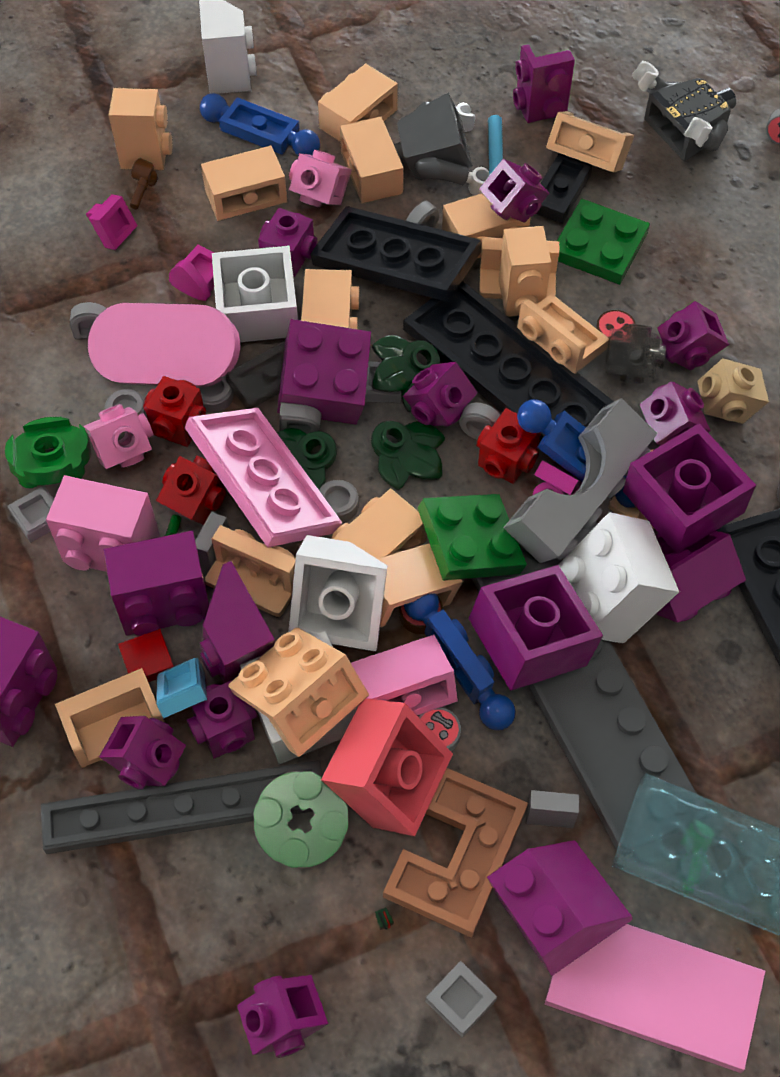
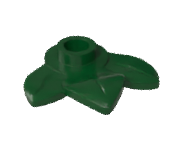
M385 336L372 345L373 351L382 362L375 370L371 386L375 390L384 392L401 391L403 404L407 412H411V407L403 395L413 386L412 380L419 372L433 364H440L439 353L427 341L417 340L410 343L399 336ZM418 353L427 359V365H422L417 361L416 355Z
M384 421L375 427L371 435V444L374 452L379 457L378 471L383 480L391 487L400 490L408 480L409 475L425 480H439L442 477V461L435 449L445 441V437L436 427L424 425L419 421L406 425L396 421ZM386 435L393 436L398 440V443L390 442Z
M288 428L277 432L319 490L326 482V469L332 466L337 455V445L334 439L323 431H314L307 434L298 428ZM321 445L318 453L310 454L314 447Z

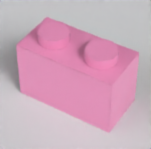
M435 635L351 662L369 693L368 699L406 703L416 715L458 701L454 670Z

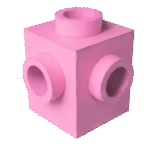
M314 149L313 155L299 153L298 159L293 162L290 169L289 179L291 184L289 190L301 194L299 201L312 206L320 207L322 202L328 205H341L352 169L334 163V155Z
M122 404L101 411L99 413V420L84 426L96 456L105 469L120 464L121 467L134 465L144 459L143 453L152 450L148 438L153 436V431L145 414L138 415L130 407L123 409ZM122 432H125L124 437L121 440H118L119 435Z

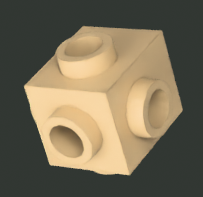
M722 358L697 381L701 399L704 403V414L743 424L769 403L760 368Z

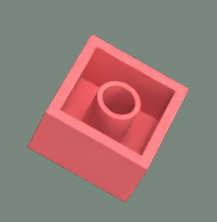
M366 698L359 704L321 780L372 828L415 836L453 753L406 703Z

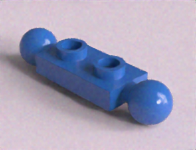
M216 93L207 94L200 102L199 109L202 117L212 123L219 122L220 131L261 147L272 145L274 152L281 155L289 145L292 146L294 153L298 157L299 153L313 155L314 149L320 150L321 143L318 135L309 129L300 130L299 121L238 97L231 106H228L226 100Z
M532 399L524 402L517 414L518 423L521 428L529 433H543L544 437L537 448L583 482L586 472V458L578 437L586 427L565 411L559 413L552 420L549 407L541 400ZM623 486L615 494L617 501L625 507L636 508L623 492Z
M427 594L414 602L405 604L404 609L407 615L416 621H423L426 625L425 635L427 637L435 635L454 670L455 678L475 705L480 702L479 716L482 723L487 728L496 731L508 728L515 719V706L507 696L495 694L492 687L495 682L492 679L494 678L492 667L485 657L480 654L476 656L468 645L469 638L462 624L457 619L451 620L444 609L438 612L439 599L437 594Z

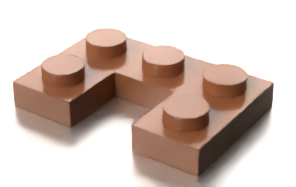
M446 768L426 815L464 831L448 868H445L403 849L383 891V898L472 938L493 890L487 876L503 866L526 813L528 803Z

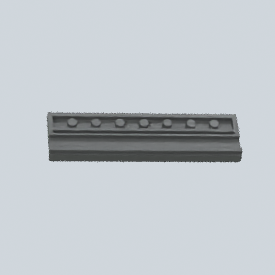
M519 544L527 564L521 574L471 579L479 592L483 586L556 566L562 560L555 558L539 563ZM600 641L587 666L528 685L619 856L625 857L631 854L633 850L653 841L658 842L685 830L691 822L698 824L707 818V810L609 641Z

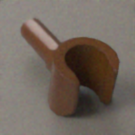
M141 158L135 161L131 171L132 178L138 180L136 190L130 202V207L136 210L139 208L148 185L153 186L158 180L153 163Z

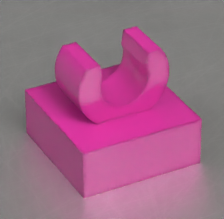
M111 194L103 204H95L86 213L105 248L116 250L138 226L122 196Z
M542 460L534 475L546 482L537 485L533 495L545 489L553 490L559 494L566 495L567 493L574 495L582 482Z

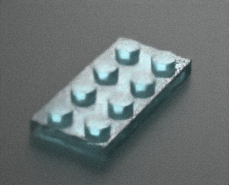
M649 774L642 776L612 866L780 936V828Z

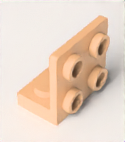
M298 627L279 637L271 649L255 662L246 665L239 673V676L228 685L233 694L268 717L289 751L298 757L303 755L369 696L368 691L346 654Z

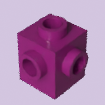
M502 159L479 188L492 203L490 207L498 216L507 221L511 217L524 223L539 211L541 203L549 195V192L540 183L543 177L536 169L527 163L519 166L506 159Z
M278 208L272 219L265 221L261 228L258 239L259 248L290 246L292 271L295 277L306 258L311 259L310 253L317 245V237L314 236L313 219L305 217L300 213H293Z
M696 301L683 310L675 312L669 320L657 327L663 342L660 344V348L665 358L673 364L676 362L690 371L706 364L712 356L729 346L717 314Z
M457 362L433 364L419 372L412 380L413 386L403 397L410 405L413 416L420 423L432 426L444 425L447 427L460 419L463 409L478 392Z
M670 381L668 384L656 388L650 397L639 404L645 416L644 421L658 433L654 438L658 445H663L699 423L708 433L711 431L702 412L704 403L699 394L692 388L687 389Z
M232 681L222 685L212 684L207 686V700L191 706L194 716L187 719L197 744L206 742L214 759L226 753L234 752L255 740L251 720L257 717L256 710L232 693L228 687Z
M126 716L119 719L99 758L120 771L119 779L131 787L144 789L145 786H165L176 774L180 765L179 758L186 745L172 735L174 730L163 721L146 716Z
M312 975L284 979L282 976H274L265 979L253 987L255 991L253 995L237 1005L253 1055L273 1051L276 1058L292 1055L306 1047L305 1038L329 1024Z

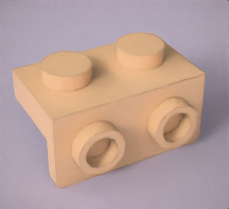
M552 293L538 304H535L530 299L521 303L517 328L521 330L527 339L537 343L557 363L563 364L574 374L607 349L609 338Z
M220 525L211 538L216 561L205 576L206 585L215 589L222 565L232 561L257 608L276 617L282 616L292 599L296 560L294 555L280 546L267 548L265 544L256 541L251 534L244 530L236 529L233 531Z

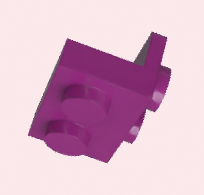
M529 44L521 46L520 60L516 61L515 65L518 82L517 88L513 89V101L516 109L522 111L527 123L555 118L557 112L568 111L575 62L570 50L535 57Z

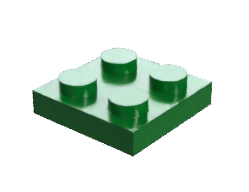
M581 198L557 239L559 241L558 262L620 285L648 234L650 223Z
M500 494L422 499L418 506V511L443 581L521 574L527 564L519 543L503 528L508 523L509 517Z

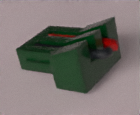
M387 908L375 912L380 930L388 929L391 925H394V921Z

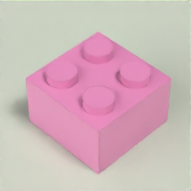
M65 475L46 518L63 562L74 569L82 571L91 568L107 572L103 550L105 548L160 537L148 493Z

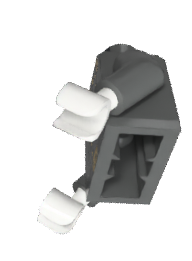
M642 61L633 72L632 77L639 81L638 86L642 91L649 93L644 117L645 121L683 161L688 160L704 148L709 151L719 149L728 132L727 122L730 109L736 106L734 92L730 88L715 92L701 78L685 82H666L658 77L659 72L652 64Z
M447 93L432 102L421 103L414 112L398 121L397 127L401 142L394 144V147L402 165L408 164L416 179H438L464 185L467 182L469 183L468 189L472 195L475 196L482 193L479 188L490 174L485 167H477L473 172H469V168L472 167V161L465 132L473 129L476 118L474 114H471V107L464 102L459 103L456 107L450 94Z

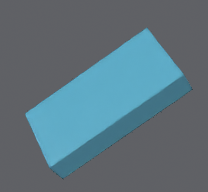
M198 658L190 659L158 673L156 704L163 718L207 700L205 672Z

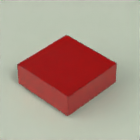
M160 629L118 644L128 674L142 668L147 681L151 682L157 680L158 673L174 667Z

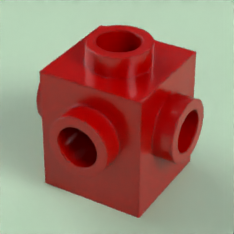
M163 376L157 387L148 392L144 401V411L146 412L153 435L188 447L192 441V438L185 429L188 417L206 415V408L203 405L200 388L186 380H175Z
M505 408L492 427L486 425L478 437L476 447L480 448L478 466L482 467L490 476L498 479L502 478L514 484L522 472L529 473L536 463L539 455L537 446L539 445L541 432H526L518 423L517 413Z
M196 455L194 461L191 462L179 456L176 463H172L165 471L162 479L164 486L156 501L204 525L212 511L215 512L221 506L226 490L224 489V484L206 459Z

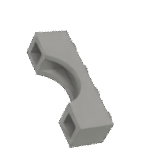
M622 398L603 407L578 437L585 453L586 472L584 480L574 495H564L545 489L527 498L503 528L539 563L555 558L562 560L576 547L578 541L575 539V536L582 528L586 529L591 526L602 514L603 510L599 506L607 497H613L623 488L626 481L623 476L629 470L630 463L651 452L647 446L658 433Z

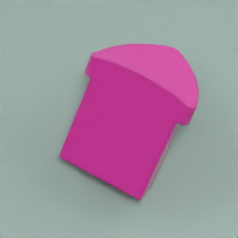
M197 245L184 260H181L173 267L169 273V282L181 292L198 300L206 301L211 295L210 292L214 289L212 253L214 252Z

